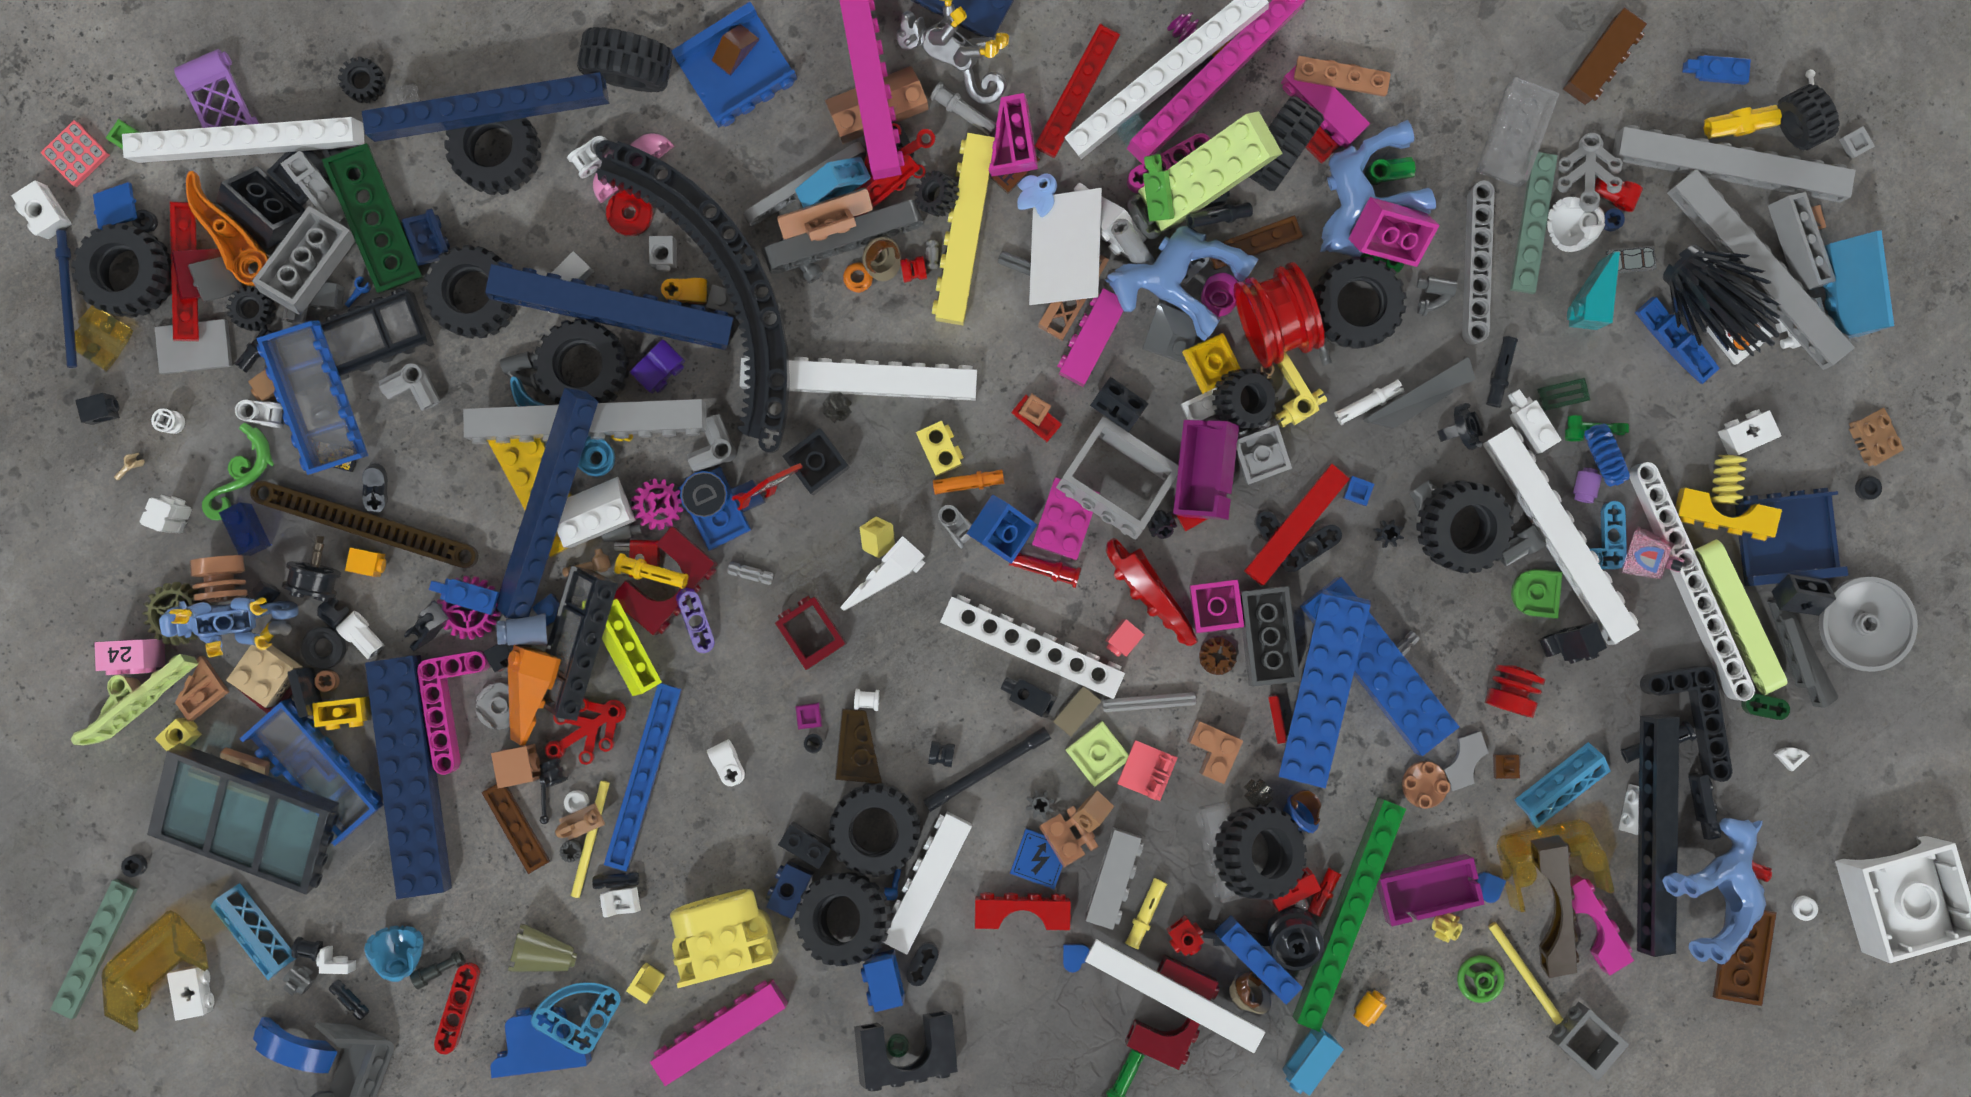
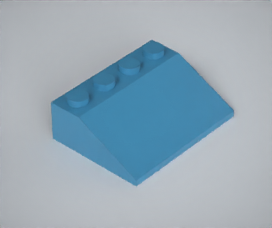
M1882 230L1825 245L1824 247L1836 281L1823 286L1826 294L1824 304L1828 315L1834 320L1835 326L1849 338L1860 337L1893 327L1894 319Z

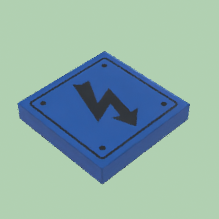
M1025 828L1010 874L1055 889L1063 866L1044 834Z

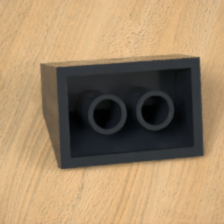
M258 166L221 182L216 202L267 249L282 242L305 211L299 203Z

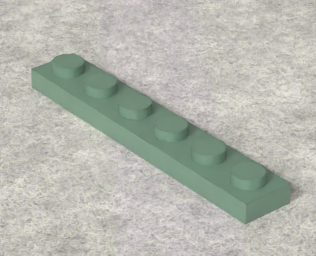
M1541 152L1532 153L1510 291L1528 294L1536 293L1558 155Z
M119 879L112 880L50 1010L71 1020L77 1017L138 888Z

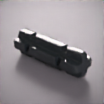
M632 872L628 875L626 873L609 874L605 877L598 875L592 878L593 889H603L605 886L606 888L625 887L626 885L637 886L640 879L637 872Z
M336 980L328 988L334 996L337 995V999L350 1012H354L352 1015L357 1020H362L369 1013V1009L364 1004L361 1005V1001L349 989L344 988L346 985L341 980Z

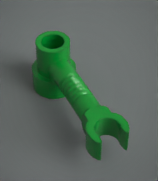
M1568 416L1565 441H1584V432L1603 423L1582 422V416ZM1605 423L1610 428L1612 434L1625 435V433H1629L1628 423Z

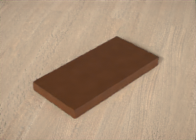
M1764 910L1761 919L1754 924L1748 937L1739 944L1735 953L1731 955L1730 960L1725 964L1718 963L1713 991L1714 998L1762 1006L1777 912Z

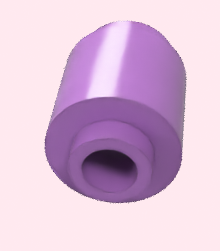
M1584 468L1583 471H1578L1573 494H1575L1574 500L1594 503V499L1598 497L1602 475L1598 474V470Z

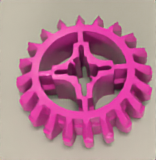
M469 576L463 577L464 582L484 588L487 587V580H482L479 583V577L474 576L472 580ZM488 586V587H487L488 589H491V590H494V589H495L494 586ZM442 599L437 600L438 604H443L441 609L450 618L444 625V629L449 630L452 628L451 635L456 636L459 634L460 639H465L468 635L469 639L472 640L475 639L476 634L478 637H484V630L486 632L492 631V627L489 624H497L494 616H501V612L496 611L498 605L496 603L493 615L485 613L481 622L475 625L479 611L460 610V608L464 607L453 606V604ZM454 613H459L463 616L466 626H463L456 620Z

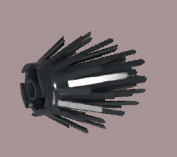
M1696 244L1679 253L1681 258L1674 266L1671 264L1667 266L1663 274V280L1670 286L1673 313L1675 312L1677 327L1681 326L1679 311H1681V315L1685 317L1690 333H1692V336H1695L1699 346H1701L1702 341L1691 313L1704 333L1707 332V329L1701 317L1724 348L1728 351L1730 347L1736 355L1739 354L1738 350L1726 336V331L1751 356H1754V352L1742 340L1741 336L1759 353L1761 349L1756 345L1758 341L1766 342L1769 346L1775 345V342L1756 324L1758 323L1776 338L1779 337L1780 333L1754 309L1774 324H1779L1780 322L1775 318L1779 319L1780 315L1759 300L1776 306L1781 304L1723 270L1726 269L1759 282L1770 284V280L1750 273H1763L1765 270L1735 263L1740 261V258H1747L1750 255L1706 251Z

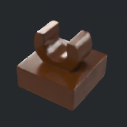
M1493 754L1494 778H1520L1519 755Z

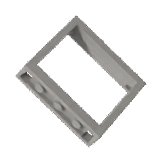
M1103 416L1056 488L1065 493L1066 497L1080 503L1084 509L1094 512L1104 522L1112 524L1120 529L1124 535L1127 534L1136 540L1177 477L1179 466ZM1097 437L1164 480L1163 485L1140 521L1072 477Z

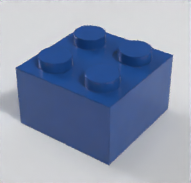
M992 494L966 534L1012 564L1037 524L1010 504Z
M895 950L872 954V957L862 964L863 968H861L863 982H868L869 985L868 992H866L869 1006H873L875 1012L903 1006L905 993Z

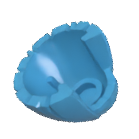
M390 926L389 929L386 927L368 938L364 947L365 955L373 969L383 979L399 982L411 975L415 970L423 950V936L419 930L416 931L415 928L410 926Z

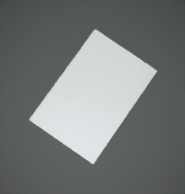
M1102 188L1053 195L1054 205L1043 218L1039 216L1036 208L1033 207L1029 305L1098 297Z

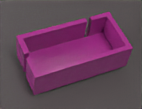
M1184 420L1173 514L1191 518L1229 520L1231 499L1227 498V494H1232L1238 425L1228 421Z
M1463 854L1381 874L1377 883V889L1385 922L1393 927L1413 922L1412 917L1418 921L1485 905L1480 883L1475 881V879L1479 878L1474 858Z

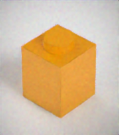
M350 548L345 571L381 577V573L386 568L385 554L359 548Z

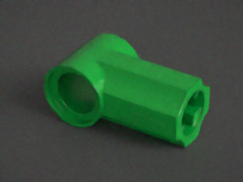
M1412 157L1391 160L1378 159L1366 169L1365 176L1372 185L1414 178L1416 170L1415 161H1413ZM1374 167L1382 171V177L1374 173Z

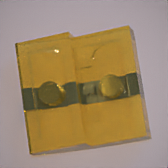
M92 305L78 321L80 326L75 331L76 353L107 372L125 348L133 330Z

